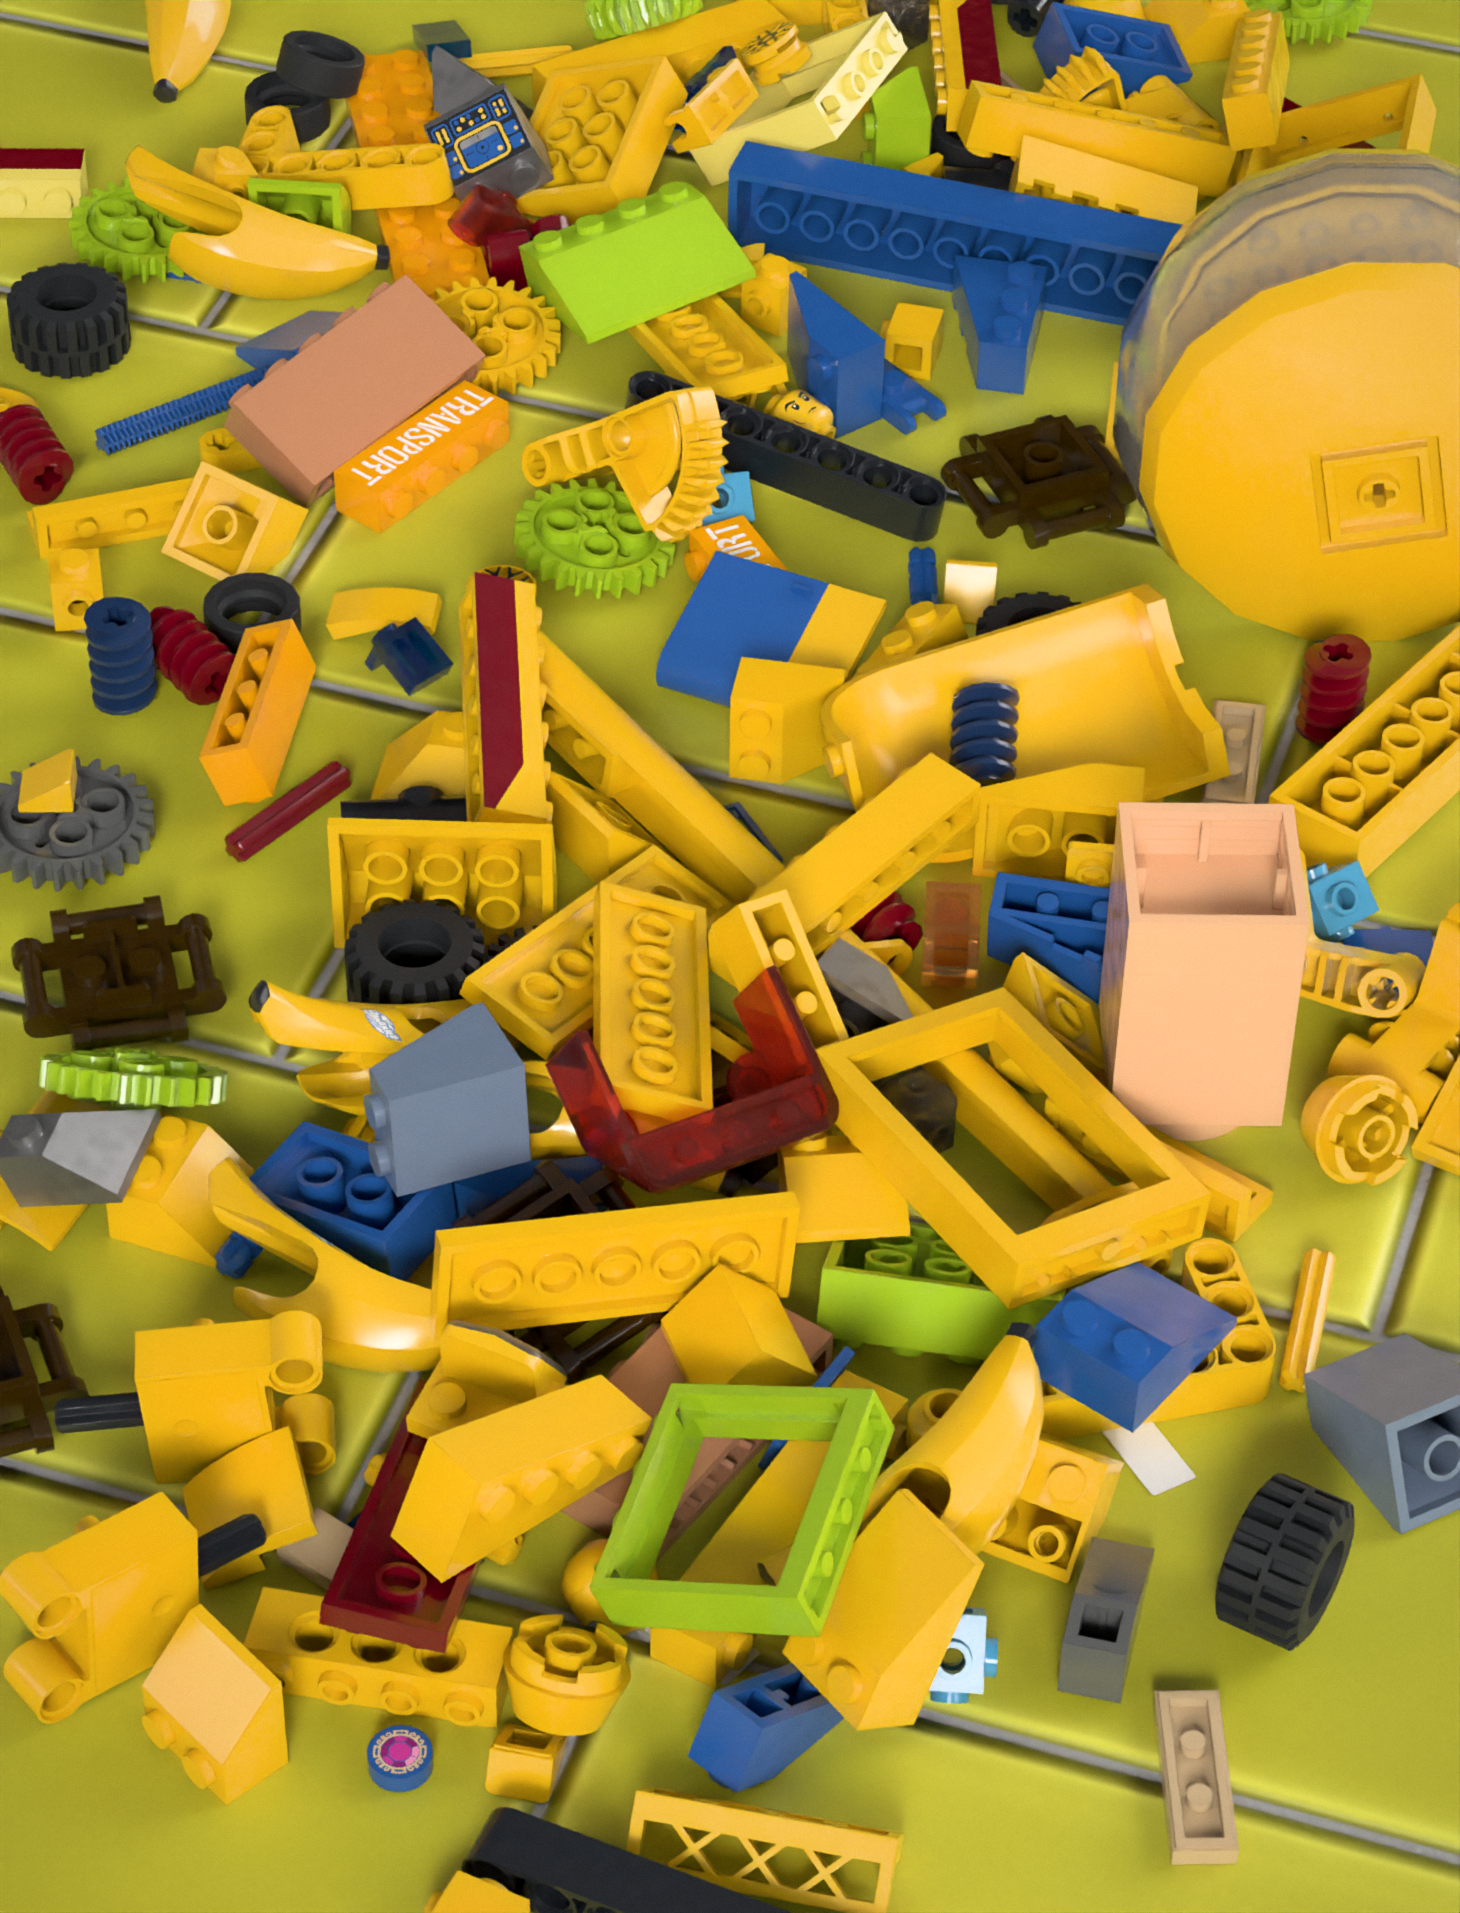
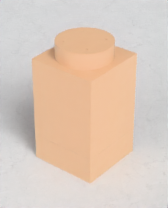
M1118 802L1099 996L1105 1086L1143 1125H1150L1176 1140H1208L1225 1135L1238 1126H1282L1310 924L1294 804Z

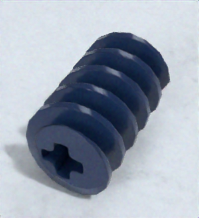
M116 596L100 599L94 602L84 615V621L87 626L85 635L88 641L87 652L90 658L89 669L92 675L90 682L93 689V703L98 710L110 715L132 714L149 706L156 697L158 689L155 678L156 667L152 646L151 617L149 611L141 603L131 598Z
M979 683L967 686L957 692L952 701L954 714L951 720L953 733L950 739L952 752L949 764L980 783L981 787L1011 781L1016 776V768L1011 763L1017 757V750L1012 744L1018 738V731L1012 725L1016 724L1019 719V713L1014 706L1018 704L1020 695L1017 689L1001 683Z

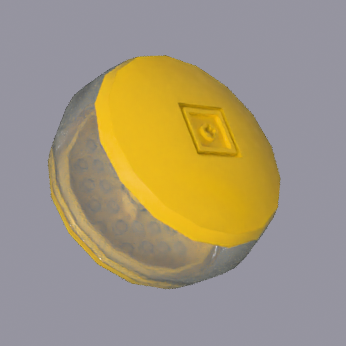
M1330 148L1248 175L1182 225L1134 302L1121 336L1112 434L1115 445L1149 529L1165 553L1235 615L1307 640L1324 641L1329 636L1336 634H1354L1364 641H1397L1460 622V165L1418 149Z

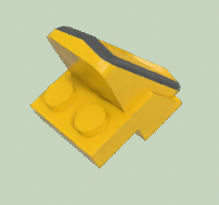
M461 1320L450 1321L445 1325L439 1336L441 1359L406 1417L407 1431L428 1439V1437L567 1387L568 1385L565 1384L568 1378L567 1372L562 1366L538 1349L500 1329Z

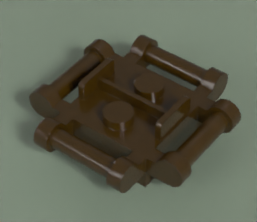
M1046 415L1036 418L1034 423L983 436H979L977 433L962 436L959 440L961 457L949 460L944 464L940 472L941 479L950 490L957 491L977 517L976 525L986 538H997L1005 533L1008 527L1019 525L1023 531L1025 542L1030 549L1045 547L1048 545L1049 540L1102 526L1107 530L1122 527L1125 523V512L1122 504L1132 503L1141 495L1139 480L1132 472H1126L1104 445L1105 437L1094 425L1076 428L1067 415L1055 418L1052 415ZM982 477L1001 504L992 506L973 479ZM1093 505L1096 507L1083 511V508Z
M160 895L143 897V903L70 914H67L66 909L49 911L54 942L42 944L38 939L24 938L15 942L11 947L12 963L14 968L20 972L26 1004L22 1014L25 1032L34 1038L70 1034L74 1051H92L94 1049L167 1038L171 1039V1043L189 1041L186 1017L212 1013L220 1010L226 1004L225 988L223 982L216 978L209 942L212 939L209 919L205 915L192 913L181 918L178 924L165 925ZM147 925L146 929L138 930V926ZM83 934V938L71 939L73 935ZM188 950L194 984L191 988L179 989L172 952ZM58 969L65 1007L54 1008L48 1003L43 972Z
M548 1158L534 1168L535 1175L472 1217L464 1214L451 1223V1228L598 1213L599 1211L594 1204L603 1202L610 1211L634 1209L637 1206L622 1189L624 1181L612 1166L600 1169L577 1184L572 1177L567 1179L557 1165ZM669 1311L619 1317L574 1349L570 1347L564 1338L589 1321L526 1328L528 1332L518 1339L542 1353L546 1351L553 1361L566 1370L568 1377L566 1381L572 1385L588 1375L586 1369L650 1325L661 1324V1319Z
M1 1285L0 1425L25 1419L27 1425L0 1432V1458L34 1449L36 1454L55 1450L54 1438L46 1413L54 1411L55 1403L60 1399L87 1397L90 1395L84 1380L75 1375L61 1336L64 1324L58 1308L50 1303H42L13 1311L9 1296L4 1295ZM30 1337L38 1341L51 1381L38 1382L24 1338Z

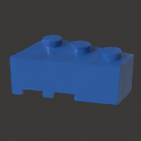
M954 255L952 304L954 310L958 312L959 329L961 336L965 337L967 344L966 354L976 389L1024 395L1044 315L1047 266L1033 265L1026 261L1008 262Z
M998 872L988 915L987 956L1012 966L1014 959L1023 952L1099 1004L1110 888Z

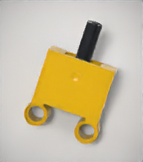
M290 1310L281 1312L271 1319L215 1324L210 1319L200 1318L195 1320L191 1326L135 1331V1383L137 1392L60 1399L54 1406L57 1431L63 1434L144 1426L156 1484L190 1481L198 1473L227 1453L267 1433L289 1425L296 1439L304 1475L321 1474L330 1469L336 1460L335 1407L332 1401L325 1396L317 1393H307L317 1388L323 1377L322 1326L319 1320L312 1314L304 1311ZM273 1389L284 1394H292L293 1396L286 1399L281 1406L275 1407Z
M161 1491L101 1522L93 1515L84 1516L75 1526V1535L42 1552L31 1551L19 1556L3 1570L0 1576V1595L36 1638L24 1642L10 1654L4 1664L3 1674L5 1679L39 1721L45 1724H54L73 1714L82 1703L155 1666L189 1610L199 1604V1578L265 1544L267 1535L256 1514H243L198 1537L197 1530Z

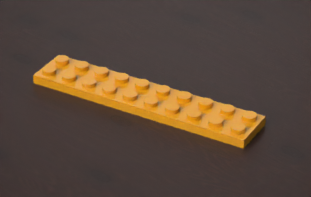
M403 49L390 54H363L365 64L357 93L350 98H344L357 148L430 143L424 130V124L441 115L434 110L433 79L425 51ZM455 192L449 199L439 204L373 209L382 245H388L390 263L388 268L392 283L406 274L429 298L436 300L435 289L439 287L447 292H452L453 281L459 282L465 288L470 287L471 278L476 277L480 286L487 285L490 277L470 208L464 207Z

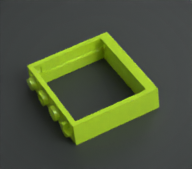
M671 1383L659 1415L654 1416L653 1429L642 1457L635 1463L632 1482L621 1509L614 1515L612 1531L601 1559L593 1568L595 1574L589 1588L612 1625L820 1637L867 1508L870 1494L876 1483L895 1430L875 1390L871 1388ZM704 1437L831 1441L777 1586L648 1580Z

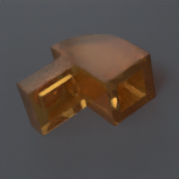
M926 882L921 986L960 989L977 988L982 884Z

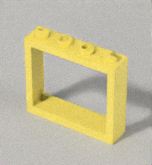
M886 11L806 42L812 51V56L794 73L787 72L781 75V81L763 87L762 84L758 85L753 77V72L749 75L760 96L713 144L689 150L711 187L729 180V169L746 141L805 152L838 139L908 50L903 42L901 32L898 33ZM818 89L809 100L784 109L793 98ZM820 102H822V104L824 105V107H825V109H826L825 111L823 110L822 106L820 105Z

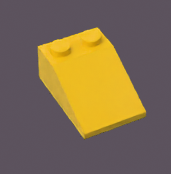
M1087 763L981 787L979 820L975 825L972 876L997 878V873L1001 872L1065 882L1068 843L1070 841L1114 845L1118 802L1143 801L1146 768Z
M898 1489L854 1541L820 1637L789 1636L782 1653L856 1730L914 1725L985 1563L908 1489Z

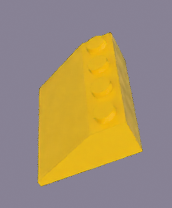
M661 55L551 71L529 122L547 148L554 180L499 208L541 218L550 215H562L569 218L571 224L574 225L576 220L582 216L602 214L617 208V205L626 199L645 197L676 125L674 123L672 126H665L664 120L671 112L682 109L688 96V92L666 56Z
M328 817L327 834L335 948H344L345 940L349 939L350 929L354 924H362L361 917L369 911L379 912L380 906L388 903H393L394 905L403 904V900L415 899V903H425L427 900L439 901V906L441 907L451 905L460 909V916L469 915L475 921L476 929H481L484 936L485 952H488L491 943L498 945V937L506 933L511 938H514V929L523 927L525 934H528L533 930V926L541 925L558 913L557 863L553 824Z

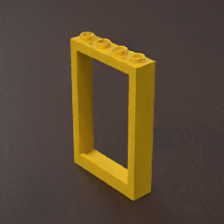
M1422 74L1281 113L1276 145L1244 150L1237 183L1248 175L1288 161L1402 130L1398 149H1418L1429 154L1437 110Z
M1005 987L814 1050L808 1088L810 1098L1009 1310L1202 1237L1212 1193ZM994 1041L1141 1190L1016 1235L871 1082Z

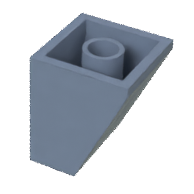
M483 1002L468 1007L369 1069L371 1093L364 1095V1108L368 1122L372 1129L375 1130V1142L368 1144L369 1158L375 1175L377 1177L385 1176L397 1197L531 1161L525 1065Z
M1404 1333L1304 1374L1312 1429L1395 1531L1403 1534L1460 1509L1459 1364Z

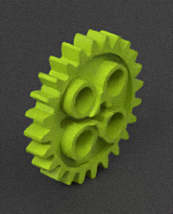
M1244 0L1250 11L1269 9L1271 13L1282 12L1285 35L1290 37L1291 44H1296L1299 38L1305 39L1309 45L1314 44L1315 38H1320L1328 44L1331 43L1332 35L1344 40L1346 39L1347 31L1357 34L1359 32V25H1367V19L1371 16L1372 0Z
M128 177L124 179V186L119 187L109 181L107 182V191L92 188L91 198L81 196L79 198L80 206L72 207V217L69 218L72 250H78V259H89V266L91 267L104 266L107 273L115 274L117 271L122 272L123 281H128L132 275H139L142 283H146L150 275H156L159 280L164 282L167 278L166 273L170 272L180 278L184 277V272L168 258L172 235L177 232L208 235L163 214L138 199L131 188Z
M590 478L588 485L581 487L576 480L570 479L569 488L564 489L555 482L551 483L550 494L537 489L534 500L525 499L523 510L517 511L513 545H517V558L526 559L525 570L539 569L538 581L543 582L554 578L556 580L555 590L559 591L570 585L574 587L575 596L579 597L587 589L592 590L596 599H600L603 591L608 590L614 597L619 599L621 598L623 588H627L636 595L640 594L641 583L653 588L656 585L657 576L663 578L667 576L668 566L673 565L676 542H662L653 531L645 532L625 492L616 491L615 481H610L605 488L598 487L594 478Z
M106 1048V1052L78 1050L71 1053L57 1052V1054L40 1056L38 1086L44 1087V1090L57 1091V1094H67L68 1098L75 1100L110 1102L111 1108L160 1110L161 1105L169 1107H194V1104L210 1106L211 1103L221 1104V1101H226L228 1074L227 1071L220 1070L219 1067H208V1064L198 1063L196 1059L178 1056H157L155 1054L156 1050Z

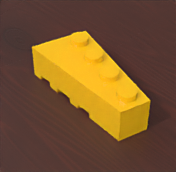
M1025 134L1022 135L1009 183L1010 192L1184 225L1196 215L1197 186Z
M600 1374L430 1436L424 1447L391 1537L443 1583L608 1481L629 1471L643 1454L644 1445L642 1443L652 1418Z

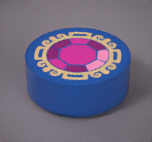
M396 1725L381 1730L371 1739L367 1748L369 1775L379 1787L392 1792H407L420 1787L429 1779L433 1770V1748L430 1739L421 1730L407 1725Z

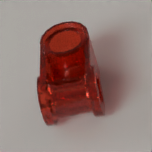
M481 184L473 186L447 221L450 230L459 239L474 247H483V234L519 229L531 231L530 228L534 223L532 219L524 217L518 210L517 200L512 193L490 189Z

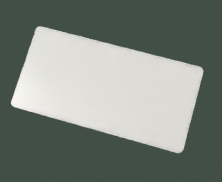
M1153 1422L1141 1424L1133 1433L1123 1427L1101 1431L1153 1496L1196 1478L1193 1471Z

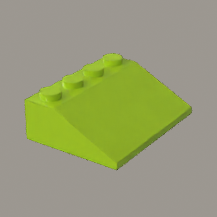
M686 181L667 183L661 186L658 192L643 198L626 199L620 202L617 208L602 214L582 216L576 220L574 225L558 231L541 232L533 238V241L519 246L527 284L532 288V298L544 295L546 297V307H554L556 309V318L587 344L756 278L755 268L706 196Z
M910 1222V1236L832 1241L822 1267L816 1325L833 1333V1344L839 1347L859 1348L864 1346L865 1343L889 1346L891 1352L902 1356H920L925 1351L946 1354L950 1360L956 1363L976 1365L988 1358L990 1353L1004 1338L1010 1323L1022 1322L1031 1324L1036 1330V1325L1068 1294L1069 1288L1009 1310L929 1224Z

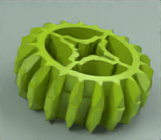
M587 0L584 4L587 12L585 16L588 27L591 28L594 39L600 41L676 21L698 13L703 7L701 0Z

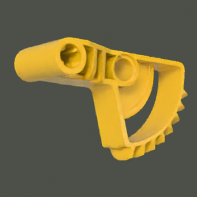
M1085 46L1081 57L1070 54L1069 64L1064 68L1056 65V74L1051 79L1043 78L1044 87L1039 92H1034L1079 102L1085 95L1097 87V91L1088 95L1080 102L1220 130L1218 122L1164 75H1156L1143 84L1139 92L1133 91L1125 99L1119 74L1104 60L1098 51L1088 46Z
M710 386L669 391L595 422L556 433L530 443L522 453V470L529 483L536 487L551 485L554 482L556 484L569 482L570 479L582 480L616 474L645 532L653 531L662 542H679L689 537L690 530L703 527L704 517L712 514L710 504L720 499L716 487L725 482L723 475L720 473V468L729 463L722 455V447L729 443L722 437V426L727 422L720 419L715 394ZM682 436L681 470L677 487L672 496L667 485L672 480L678 467Z
M1300 850L1310 923L1300 996L1351 1013L1375 1018H1390L1397 1015L1416 999L1426 970L1424 963L1417 956L1408 952L1388 954L1319 939L1315 935L1305 854ZM1387 978L1392 979L1394 982L1389 984ZM1397 986L1399 992L1395 991L1393 988Z
M1460 901L1449 909L1447 916L1439 925L1415 1001L1407 1010L1403 1009L1397 1015L1392 1016L1391 1021L1383 1020L1371 1025L1368 1040L1355 1033L1347 1034L1335 1049L1328 1067V1076L1330 1078L1338 1075H1382L1390 1078L1397 1083L1403 1093L1408 1095L1414 1103L1418 1115V1124L1423 1125L1460 1055Z

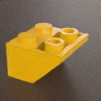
M1041 1432L1034 1465L1014 1507L998 1531L981 1551L1070 1584L1087 1555L1092 1537L1097 1536L1105 1522L1124 1463Z

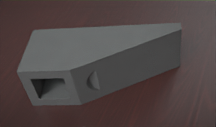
M1092 1537L1073 1595L1063 1637L1057 1691L1121 1704L1153 1562L1154 1548Z

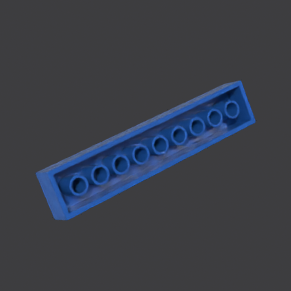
M749 141L744 143L729 169L728 230L740 248L755 243H765V255L771 253L791 261L952 292L954 255L1008 262L1026 261L1033 265L1047 266L1045 311L1126 327L1132 326L1134 302L1174 235L1182 227L1181 224Z

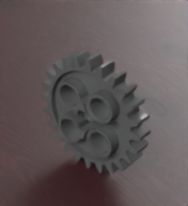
M75 756L77 784L73 812L22 813L18 810L22 774L12 771L10 773L12 785L0 782V874L12 870L13 882L19 883L30 876L32 877L33 889L40 888L46 881H53L56 892H60L67 881H73L78 890H83L85 879L92 878L98 884L103 885L105 884L104 873L107 871L123 876V862L138 865L140 863L139 851H149V837L155 836L153 799H148L146 785L137 786L134 773L121 777L120 765L115 764L103 771L101 770L100 759L96 758L86 767L81 766L79 757Z

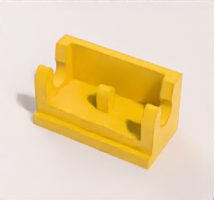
M738 57L731 59L725 66L718 67L711 72L707 78L708 83L683 109L673 111L665 118V126H672L674 123L683 126L686 134L683 133L672 142L677 154L713 144L760 96Z

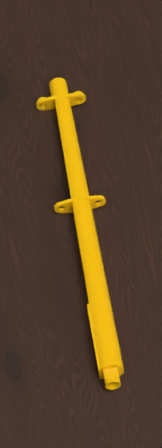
M539 630L537 642L544 646V659L539 679L541 683L546 684V699L541 716L542 721L548 723L547 743L597 792L609 798L613 797L693 874L736 906L747 901L751 893L762 884L767 885L786 869V866L556 644ZM849 928L815 956L818 961L840 937L888 967L913 1017L933 1011L899 977L908 968L913 956L912 948L902 939L863 942ZM897 955L896 958L894 959V961H893L892 963H890L889 965H887V963L889 962V960H890L893 956ZM973 1048L904 1071L1055 1211L1040 1226L1141 1190L1134 1182L1114 1187ZM1173 1249L1138 1262L1163 1276L1171 1265Z

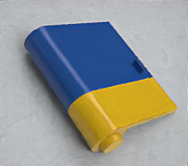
M716 551L661 652L656 671L657 685L730 707V697L741 657L846 669V683L849 681L887 607V602L878 597Z

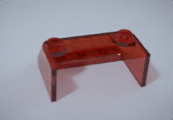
M776 965L765 968L732 1001L754 1048V1051L737 1058L727 1071L726 1084L733 1102L643 1134L639 1133L632 1117L623 1110L587 1029L576 1032L545 1066L584 1151L590 1157L644 1191L662 1194L816 1139L832 1127L839 1115L838 1098Z

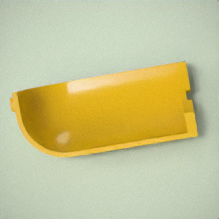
M1147 583L879 666L840 686L825 700L820 710V719L828 745L822 748L826 769L831 778L839 777L846 795L856 812L866 799L872 795L880 794L896 780L902 770L908 766L916 765L930 752L949 764L952 752L950 739L953 733L951 720L954 714L952 709L954 695L967 686L979 683L1009 685L1017 689L1020 695L1018 704L1014 706L1019 713V719L1016 724L1012 725L1018 731V738L1012 744L1017 750V757L1011 763L1016 768L1015 779L1087 763L1145 767L1142 802H1150L1231 776L1222 727L1206 709L1196 688L1185 690L1175 667L1182 665L1184 660L1175 639L1166 598ZM975 825L935 857L931 863H950L973 858Z

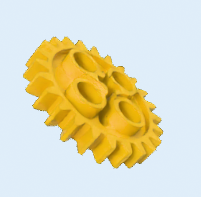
M472 277L470 287L464 288L459 282L453 281L452 292H447L439 287L435 289L436 300H431L486 355L476 379L471 382L472 384L488 390L498 396L499 389L505 388L509 393L515 395L517 383L532 388L534 386L533 375L546 378L547 366H556L557 353H561V322L556 319V309L554 307H546V297L544 295L532 298V288L529 286L517 292L515 291L513 280L507 282L504 287H499L495 277H491L487 285L480 286L476 277Z

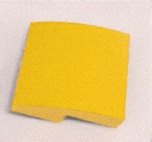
M289 1425L267 1433L227 1453L198 1473L182 1488L188 1519L197 1530L198 1537L243 1514H256L261 1520L267 1535L264 1545L202 1576V1583L206 1590L266 1570L263 1553L318 1535L296 1439Z

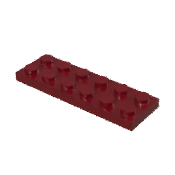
M420 1379L321 1603L319 1624L343 1629L354 1634H364L406 1644L417 1649H427L445 1654L483 1558L441 1583L391 1537L428 1440L407 1431L406 1417L427 1383V1380Z

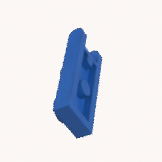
M884 358L883 419L907 435L917 428L913 417L923 412L934 421L946 416V408L941 400Z

